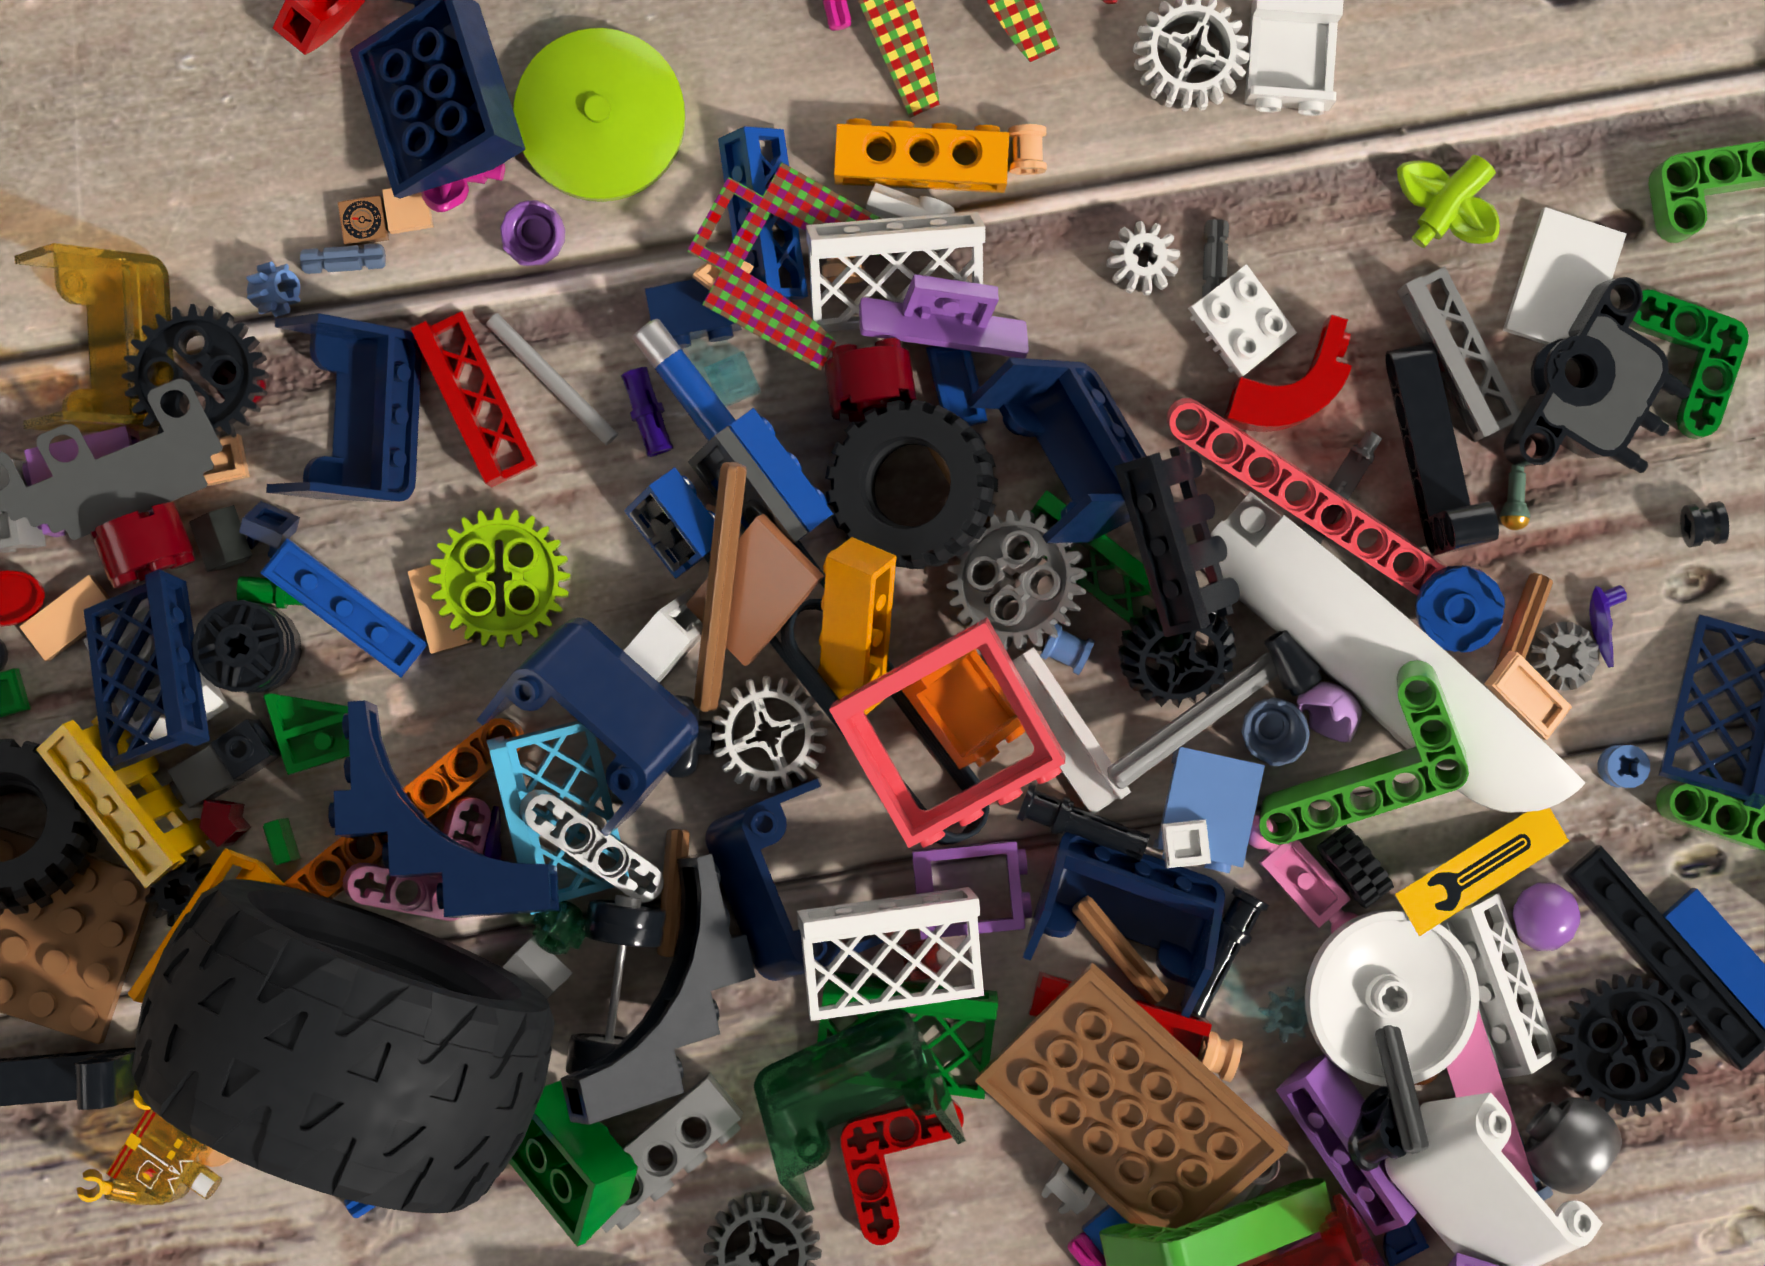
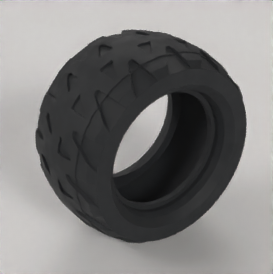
M229 879L220 882L217 886L200 895L191 911L185 914L163 950L142 1002L134 1043L136 1050L132 1074L139 1094L155 1113L193 1139L243 1164L315 1191L367 1205L406 1212L449 1213L462 1210L485 1195L495 1179L504 1171L522 1143L545 1087L552 1051L550 1044L555 1021L547 999L536 988L506 969L453 943L399 921L331 898L266 882Z

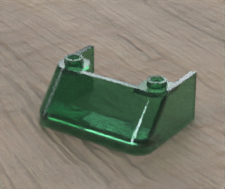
M902 1009L887 1010L763 1068L754 1082V1091L779 1183L806 1213L814 1210L804 1173L818 1167L827 1159L831 1149L827 1130L904 1095L907 1105L915 1114L928 1116L935 1113L957 1144L966 1141L948 1086L917 1024L910 1014Z

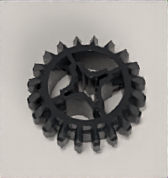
M1143 605L1142 618L1130 617L1129 625L1131 630L1122 631L1121 640L1123 644L1118 646V655L1121 660L1120 668L1123 675L1127 677L1129 686L1134 692L1139 691L1141 697L1146 701L1154 698L1156 703L1162 707L1171 699L1172 703L1179 708L1182 700L1189 698L1191 702L1196 704L1198 694L1204 692L1209 695L1212 692L1211 685H1224L1225 677L1223 673L1233 671L1231 659L1237 656L1234 644L1235 634L1231 626H1228L1226 617H1219L1217 611L1208 614L1211 625L1199 630L1169 637L1164 635L1157 608L1151 610ZM1197 631L1209 637L1207 646L1201 645L1195 639ZM1146 658H1155L1156 663H1160L1159 670L1146 665Z

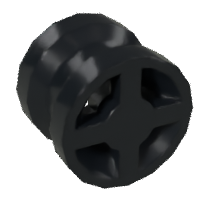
M1721 501L1711 502L1703 508H1699L1695 504L1683 506L1680 515V526L1683 540L1689 548L1701 546L1705 541H1711L1714 545L1727 542L1730 526L1726 507Z

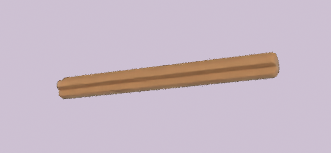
M726 462L720 466L694 693V705L703 712L717 710L720 703L747 474L746 466L738 462Z

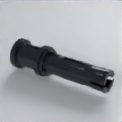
M1030 783L1017 820L1023 822L1027 818L1050 827L1053 834H1062L1065 831L1141 861L1150 834L1131 829L1107 818L1073 806L1074 802L1070 801L1071 798L1066 796L1062 799L1038 791L1036 785Z
M1236 887L1231 892L1234 898L1221 920L1213 972L1192 1013L1202 1018L1206 1017L1211 1003L1241 946L1246 947L1247 943L1250 944L1252 940L1250 932L1261 911H1267L1269 907L1267 903Z

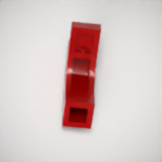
M1330 315L1324 321L1311 366L1301 380L1289 385L1272 386L1240 377L1233 385L1224 419L1240 429L1272 432L1296 426L1327 406L1344 386L1352 368V365L1336 361L1337 357H1344L1349 345L1351 334L1345 332L1348 319Z

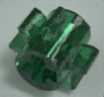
M559 902V911L536 913L532 920V923L536 925L532 935L536 936L535 939L539 947L550 954H567L570 947L578 950L585 938L583 928L586 919H583L582 911L571 902Z

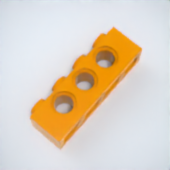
M860 118L848 119L846 124H837L835 185L874 187L878 183L893 188L1005 193L1009 132H1000V127L977 125L974 127V130H957V125L952 123H934L932 128H914L915 124L913 122L901 120L891 121L889 126H873L870 120ZM874 144H883L890 149L891 154L883 161H875L868 156L867 151ZM917 146H926L933 152L934 156L926 163H918L911 158L910 152ZM968 148L974 152L976 160L969 165H961L954 160L952 155L957 149Z

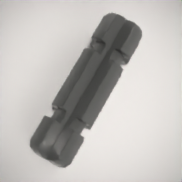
M1207 220L1204 227V239L1207 240V243L1204 245L1203 280H1206V283L1202 286V298L1227 278L1228 244L1225 243V240L1229 237V223L1226 220Z

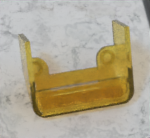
M57 243L15 255V264L53 268L55 286L61 298L73 305L86 306L91 389L74 390L65 396L62 403V411L23 420L24 429L49 431L64 424H73L78 427L80 432L106 431L122 426L132 429L147 428L143 425V421L148 413L137 415L131 410L140 400L130 399L124 394L125 391L134 387L135 384L123 379L122 374L134 371V366L125 361L124 356H137L139 352L130 341L135 339L144 342L147 339L141 326L146 325L153 330L157 329L159 326L156 321V314H160L168 321L171 320L169 274L163 262L152 255ZM171 348L167 351V354L174 360L173 349ZM165 367L158 372L156 376L158 386L172 381L174 376L173 368Z

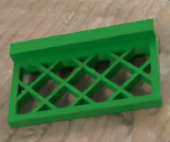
M839 971L833 973L849 986L860 975ZM870 975L857 992L868 1000L876 999L882 995L889 984L878 976ZM828 979L824 984L822 1006L836 1004L846 991ZM904 980L900 986L910 993L922 992L928 983ZM939 984L935 990L945 988ZM896 990L895 993H894L892 996H897V995H902V994H900V993ZM984 990V996L885 1010L892 1011L901 1024L884 1037L869 1020L879 1011L856 1014L858 1019L841 1032L829 1018L821 1019L813 1078L985 1099L986 1091L980 1085L959 1084L950 1071L968 1058L979 1073L990 1063L994 1026L998 1010L997 991ZM852 997L849 1002H856L858 1000ZM903 1013H909L913 1015L907 1019ZM924 1015L936 1017L945 1028L927 1042L924 1041L912 1026ZM945 1018L957 1020L949 1024V1022ZM967 1021L985 1023L983 1038L970 1048L955 1031ZM864 1024L877 1042L858 1055L845 1037ZM829 1029L834 1037L826 1042L827 1030ZM907 1029L920 1048L904 1060H901L888 1043ZM950 1035L963 1053L944 1066L931 1048ZM838 1042L853 1059L842 1069L823 1067L825 1052ZM881 1048L885 1050L896 1064L885 1074L873 1073L864 1062ZM982 1048L981 1060L979 1061L974 1053ZM924 1053L927 1054L939 1069L938 1072L927 1080L915 1078L907 1068L908 1065ZM859 1066L862 1071H854L853 1069ZM901 1071L905 1077L895 1075ZM942 1077H945L948 1082H942L938 1080H940Z

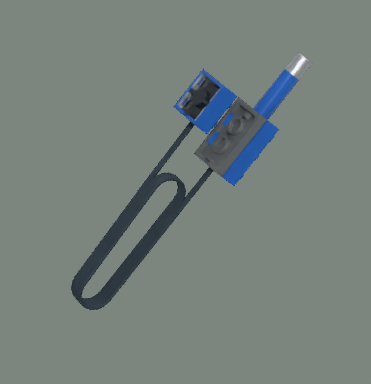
M654 319L644 325L633 335V341L708 440L688 463L716 500L720 466L726 462H738L746 466L747 474L740 532L743 534L757 516L765 514L825 576L799 541L833 515V512L828 507L825 495L818 488L812 486L803 474L798 459L792 453L787 452L775 437L773 426L766 418L760 416L753 408L735 420L660 319ZM674 467L650 484L624 509V512L673 577L677 579L703 558L709 564L715 513L705 508L697 497V491L693 483L686 476L681 475ZM825 577L820 581V584L824 589ZM809 599L803 602L782 626L780 631L781 642L774 636L770 644L841 732L829 711L833 702L839 698L805 657L794 639L793 627L796 617L800 612L804 610L823 612L821 609L822 599ZM889 659L887 672L895 668ZM902 690L891 695L962 791L980 782L969 766L962 769L958 768ZM906 784L918 807L922 810H927ZM989 805L982 808L983 816L968 824L962 833H953L944 829L945 836L935 843L940 845L955 844L978 834L987 822L990 810Z

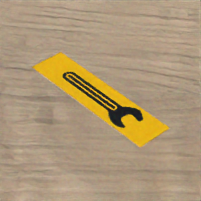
M1550 808L1525 812L1402 889L1395 896L1418 936H1421L1568 843L1569 840Z

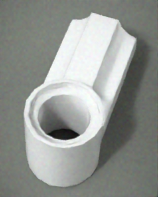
M878 183L875 184L871 191L865 209L881 219L951 214L955 212L952 206L938 199L928 196L916 198Z

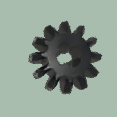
M195 854L189 855L185 860L186 862L179 868L171 869L156 884L150 886L155 888V893L145 896L144 900L147 903L158 902L159 905L154 909L153 916L160 918L167 914V925L170 927L174 925L213 867L211 863L199 867V857ZM188 885L190 894L178 896L176 887Z

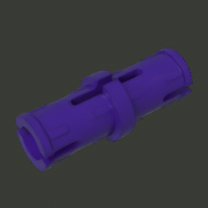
M640 367L625 372L621 375V378L624 381L633 409L630 412L633 422H637L647 457H653L669 452L674 448L662 417V413L665 410L662 402L657 401L648 374V368Z

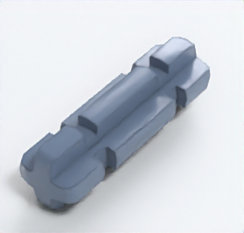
M366 244L362 249L358 245L326 247L322 252L318 248L303 249L300 252V266L306 274L322 273V269L328 272L362 270L363 266L368 267V269H381L386 264L385 249L381 244Z

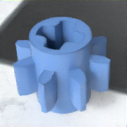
M271 261L258 265V273L249 275L246 278L249 281L247 298L258 308L259 314L272 312L277 317L290 313L289 305L299 303L301 300L298 297L300 294V280L289 270V265L287 264L275 267V264Z

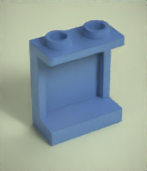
M1185 747L1178 748L1173 752L1171 763L1174 766L1161 824L1205 819L1211 864H1205L1204 868L1230 873L1231 865L1243 868L1265 765ZM1160 826L1158 839H1155L1153 847L1163 850L1162 858L1165 859Z

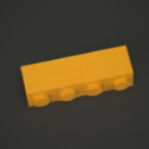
M851 537L838 548L830 551L823 565L825 589L821 601L823 621L822 631L819 636V645L821 646L820 666L817 672L839 699L887 673L896 555L854 537ZM882 701L864 710L865 715L872 711Z

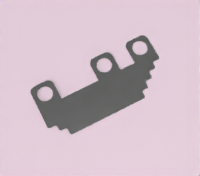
M176 379L152 389L148 394V402L164 431L160 434L95 459L80 430L75 425L64 424L44 432L38 436L36 445L53 477L28 487L25 486L11 458L6 453L0 452V464L7 469L10 477L7 486L0 489V513L3 511L7 512L13 521L25 517L33 527L48 524L53 533L66 530L72 540H76L89 535L91 531H96V527L135 511L139 513L152 509L151 506L171 502L206 488L208 483L203 474L213 469L214 464L211 456L221 452L223 447L191 384L185 379ZM170 390L183 392L189 399L190 407L188 412L181 417L167 415L162 410L160 404L163 394ZM58 435L70 436L78 445V455L69 462L56 460L49 450L51 440Z

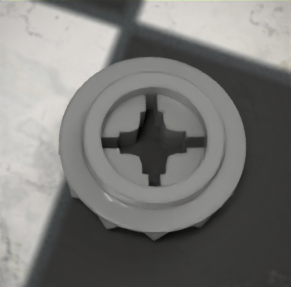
M1574 622L1553 623L1544 627L1533 639L1529 651L1530 665L1555 690L1577 689L1592 679L1596 667L1600 664L1597 651L1599 645L1594 642L1589 630L1576 625ZM1552 644L1562 649L1576 644L1571 657L1575 661L1574 664L1578 667L1567 663L1553 669L1558 664L1556 661L1560 655Z

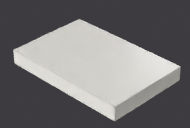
M1547 207L1543 208L1503 331L1545 345L1557 339L1570 337L1568 331L1592 290L1597 285L1612 280L1626 233Z

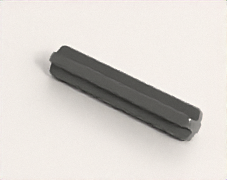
M1387 1025L1376 1030L1375 1037L1402 1149L1404 1152L1415 1154L1426 1150L1429 1142L1401 1029Z

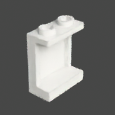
M1253 0L1251 4L1248 46L1250 57L1247 62L1244 105H1255L1257 111L1266 113L1279 112L1281 107L1298 109L1299 114L1307 116L1322 115L1324 111L1331 109L1336 102L1337 92L1333 91L1337 27L1343 15L1344 0Z

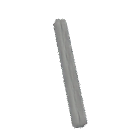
M1270 653L1260 656L1227 680L1224 685L1216 688L1209 695L1205 696L1109 766L1107 773L1111 783L1118 789L1125 788L1278 675Z

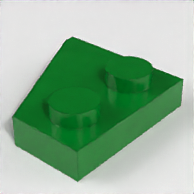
M272 693L264 695L287 775L350 757L349 740L345 739L342 728L343 715L348 713V706Z

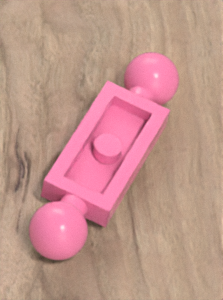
M1260 815L1254 816L1248 844L1256 849H1265L1268 852L1259 861V864L1316 927L1320 928L1329 920L1332 934L1344 923L1358 916L1355 913L1344 912L1341 909L1351 898L1299 840L1279 845L1270 843L1260 833ZM1269 817L1266 822L1267 828L1275 833L1278 831V826Z

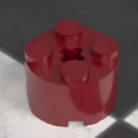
M882 339L875 342L873 347L859 349L855 344L839 345L831 350L832 358L824 364L831 415L835 420L840 421V413L848 414L849 422H862L865 419L864 412L874 407L883 409L887 407V402L901 400L904 403H911L912 400H917L909 351L901 347L900 339Z
M174 502L151 506L154 512L152 515H150L149 511L142 513L135 511L96 527V531L90 532L108 580L112 583L113 588H119L130 583L138 585L146 582V574L158 569L170 568L174 570L195 562L193 548Z

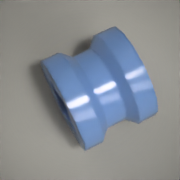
M1613 745L1602 752L1597 763L1601 779L1608 785L1617 788H1635L1643 784L1650 772V760L1647 754L1639 747L1633 745ZM1629 763H1631V774L1628 771Z

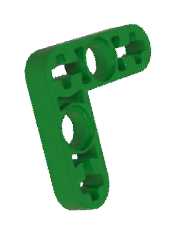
M1643 290L1642 303L1645 301L1650 302L1649 310L1658 314L1666 312L1668 307L1671 310L1665 319L1651 315L1645 320L1641 319L1642 312L1638 310L1629 326L1642 333L1698 352L1687 383V387L1690 388V395L1681 401L1676 422L1678 429L1688 438L1700 439L1709 436L1717 431L1723 419L1748 345V330L1741 321L1655 290ZM1680 313H1687L1695 319L1696 330L1693 335L1684 336L1677 331L1675 319ZM1663 320H1664V324H1663V328H1662V327H1660V324H1661V323L1663 322ZM1727 329L1730 330L1729 337L1735 340V344L1725 347L1721 359L1709 358V354L1714 356L1721 351L1723 340L1717 337V334ZM1707 367H1714L1722 374L1723 383L1716 391L1708 389L1703 384L1702 373ZM1703 398L1715 399L1716 403L1710 402L1705 404L1702 412V417L1708 420V424L1695 428L1696 421L1690 418V413L1701 409L1704 401Z

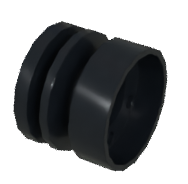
M246 600L227 601L209 610L198 623L192 641L194 660L201 674L214 686L231 692L262 693L270 692L280 687L297 670L302 654L300 634L288 616L277 608ZM238 639L245 640L244 644L249 647L247 654H241L240 648L235 646Z

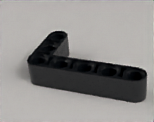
M1431 342L1387 351L1385 355L1387 375L1423 533L1430 554L1436 556L1496 541L1499 538V525L1491 502L1486 501L1472 505L1470 503L1438 359Z
M136 1047L0 1058V1106L77 1100L78 1110L102 1109L120 1105L134 1098V1090H138L132 1074Z

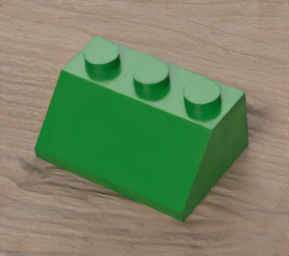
M561 1080L544 1087L525 1137L509 1162L577 1247L585 1244L629 1199L638 1166L635 1164L632 1156L622 1149L603 1123L596 1122L587 1125L570 1122Z

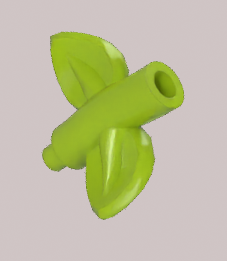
M1472 155L1450 177L1438 164L1430 161L1420 160L1402 163L1397 168V177L1402 192L1415 206L1426 208L1417 220L1420 228L1412 236V240L1418 246L1425 248L1433 238L1440 240L1450 228L1457 238L1467 243L1484 244L1494 242L1499 235L1500 229L1498 213L1492 204L1480 197H1474L1496 174L1493 166L1482 157Z

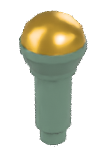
M1511 465L1507 502H1505L1500 513L1501 523L1510 530H1521L1528 525L1530 520V513L1527 503H1525L1526 473L1524 472V467Z

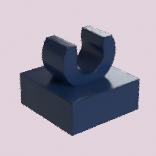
M260 501L242 518L239 532L248 536L247 541L251 550L260 541L270 546L268 557L272 558L287 537L290 538L296 533L300 517Z

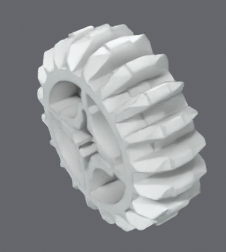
M1175 0L1174 9L1170 3L1163 1L1159 6L1160 14L1152 11L1147 14L1146 21L1149 26L1139 27L1137 36L1143 41L1135 42L1133 52L1142 56L1135 60V70H1148L1140 79L1141 85H1149L1153 82L1156 84L1151 92L1152 98L1156 99L1164 92L1168 95L1165 106L1172 107L1175 99L1182 100L1181 109L1185 112L1189 110L1192 100H1195L1197 107L1202 111L1208 106V97L1213 103L1218 105L1224 99L1222 91L1233 94L1237 88L1234 80H1242L1246 73L1240 65L1248 62L1250 54L1241 50L1249 42L1248 36L1235 35L1243 25L1241 20H1235L1230 23L1227 21L1232 12L1230 7L1224 8L1219 13L1215 11L1217 0H1210L1207 7L1201 5V0H1192L1190 5H1187L1186 0ZM1183 23L1197 24L1191 32L1186 34L1173 31L1170 35L1165 32L1175 25ZM1208 29L1219 39L1224 51V57L1219 56V51L1208 43ZM1195 38H1199L1195 48L1197 49L1195 58L1190 60L1187 68H1184L1187 48L1192 46ZM1157 48L1164 50L1163 55L1173 60L1176 68L1174 77L1161 64ZM1200 71L1209 74L1210 71L1218 74L1205 82H1186L1188 76L1193 72Z
M763 676L762 690H757L755 682L752 679L746 680V687L749 694L743 696L742 692L736 687L731 689L732 696L738 701L734 706L728 701H720L719 706L728 711L729 714L727 718L713 716V723L724 725V733H712L711 740H724L725 747L716 749L713 753L716 758L726 754L731 758L730 761L722 766V770L725 773L731 771L735 766L740 769L734 780L737 784H741L748 774L753 777L750 784L752 791H757L761 779H766L768 792L774 793L776 790L775 779L781 778L783 786L788 790L793 787L789 777L793 772L801 781H805L808 778L807 774L800 768L804 763L814 769L819 766V762L809 757L811 750L819 753L825 752L826 746L814 743V736H825L828 734L827 728L814 729L813 721L821 720L825 715L823 711L809 714L807 709L816 702L812 696L808 697L803 703L797 699L803 692V686L798 684L794 687L792 693L789 694L785 692L788 686V679L782 677L776 690L771 689V677ZM777 698L784 700L792 705L800 716L786 721H776L769 714L763 699ZM751 704L756 721L755 728L748 735L734 740V727L737 718ZM761 713H763L765 721L771 727L782 728L787 725L791 726V728L781 732V738L775 737L779 740L775 745L778 756L775 755L773 747H770L767 741L748 743L750 739L758 737V731H762L759 728L764 724ZM805 728L803 748L798 757L790 765H787L783 752V741L789 734ZM753 747L763 748L772 760L775 770L766 771L755 768L748 764L740 756L739 752Z

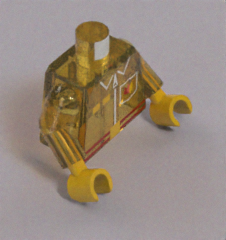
M134 1090L133 1100L135 1105L145 1111L106 1172L112 1178L105 1181L99 1171L88 1169L83 1172V1179L95 1181L98 1183L97 1186L90 1190L82 1187L77 1188L79 1198L85 1202L96 1201L104 1194L107 1200L130 1205H164L167 1202L170 1203L183 1198L190 1189L207 1200L220 1186L222 1177L204 1165L214 1149L200 1143L165 1121L145 1103L139 1091Z

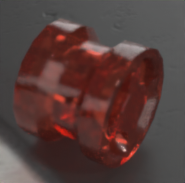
M925 940L899 946L913 956ZM937 942L920 961L936 974L943 966L938 962L937 953L940 950V945ZM898 953V955L901 958H903L905 966L909 960H907L904 956ZM916 966L904 981L931 979V977Z

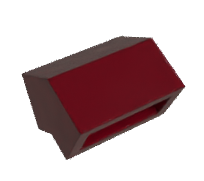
M219 799L204 801L199 828L218 848L232 846L251 826L243 818L245 804Z

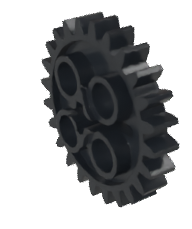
M190 304L188 316H184L176 306L172 307V320L170 321L160 314H156V321L159 327L153 330L146 325H142L141 328L147 339L144 342L135 339L130 341L139 350L138 355L124 356V360L134 366V371L122 374V378L135 384L134 387L125 391L124 394L130 399L140 400L133 406L132 412L137 415L148 413L143 421V425L149 429L160 424L148 402V394L152 389L158 387L156 383L158 372L165 367H172L174 371L172 381L176 379L187 380L191 384L196 396H203L205 398L206 405L204 411L219 441V432L222 430L231 437H236L233 424L238 421L245 426H249L250 422L244 413L247 409L260 412L261 408L252 400L254 396H266L268 393L257 385V381L269 378L268 372L257 368V365L266 361L267 358L262 352H251L259 345V340L255 336L244 338L249 328L243 322L232 328L234 317L228 312L223 314L218 320V312L213 306H209L206 309L204 316L201 315L200 309L195 304ZM195 336H203L205 344L202 351L195 355H188L186 348L189 340ZM171 348L174 349L225 397V401L218 403L209 392L193 381L192 376L168 356L167 351ZM234 365L237 371L235 379L229 384L220 385L218 382L220 370L225 366ZM170 390L163 394L160 404L162 410L167 415L181 417L188 412L189 399L181 391ZM159 425L157 434L164 432L161 425Z
M1613 974L1612 987L1605 980L1596 979L1597 993L1586 988L1580 989L1585 1002L1583 1004L1571 1000L1568 1002L1575 1015L1574 1017L1561 1016L1560 1020L1569 1026V1031L1556 1034V1038L1567 1042V1048L1557 1051V1056L1570 1060V1063L1564 1066L1561 1072L1567 1076L1577 1075L1570 1087L1577 1092L1586 1089L1583 1099L1594 1103L1599 1099V1106L1607 1113L1615 1104L1616 1114L1622 1117L1627 1116L1630 1106L1634 1114L1640 1117L1645 1116L1646 1104L1653 1110L1661 1112L1662 1104L1660 1098L1662 1097L1676 1103L1677 1098L1673 1089L1676 1086L1685 1090L1690 1088L1682 1078L1684 1073H1698V1070L1688 1064L1689 1058L1702 1057V1053L1692 1049L1690 1044L1701 1039V1034L1688 1031V1027L1697 1019L1689 1014L1681 1015V1012L1687 1006V1002L1681 999L1670 1002L1675 990L1665 986L1658 991L1659 981L1648 978L1643 985L1641 976L1636 974L1630 975L1627 984L1623 976ZM1644 1005L1647 1010V1019L1643 1025L1635 1027L1632 1022V1014L1636 1008ZM1614 1009L1618 1011L1617 1016L1620 1027L1612 1017L1611 1012ZM1605 1023L1608 1029L1607 1038L1601 1044L1595 1045L1592 1039L1593 1029L1598 1024ZM1625 1036L1635 1039V1042L1629 1045L1632 1055L1622 1051V1048L1628 1045ZM1662 1046L1665 1052L1664 1060L1659 1066L1652 1067L1650 1054L1653 1049ZM1622 1063L1625 1067V1077L1618 1084H1612L1610 1081V1071L1615 1065ZM1637 1065H1639L1644 1070V1073L1646 1075L1644 1081L1640 1080V1073Z

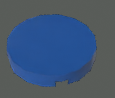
M1467 565L1448 566L1432 574L1421 586L1415 602L1416 620L1421 630L1444 650L1460 651L1461 653L1473 652L1487 645L1500 631L1503 623L1505 599L1498 584L1482 570Z

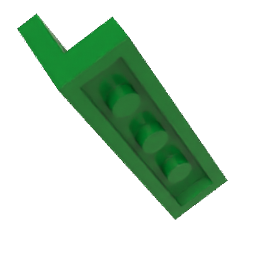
M1046 490L1031 512L1034 514L1035 519L1041 513L1056 524L1061 519V510L1066 504ZM1106 535L1091 542H1079L1089 551L1091 567L1081 569L1087 573L1091 572L1093 584L1085 577L1076 580V584L1129 624L1130 617L1137 618L1133 615L1131 598L1149 596L1154 600L1144 564ZM1023 541L1030 548V542ZM1095 555L1107 565L1096 566ZM1115 570L1122 575L1124 593L1107 595L1099 589L1097 572ZM1129 582H1131L1141 591L1130 593ZM1125 599L1127 610L1114 600Z

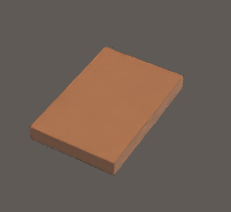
M765 514L754 519L741 535L738 542L726 648L744 667L755 660L825 577ZM707 579L686 603V606L702 623Z

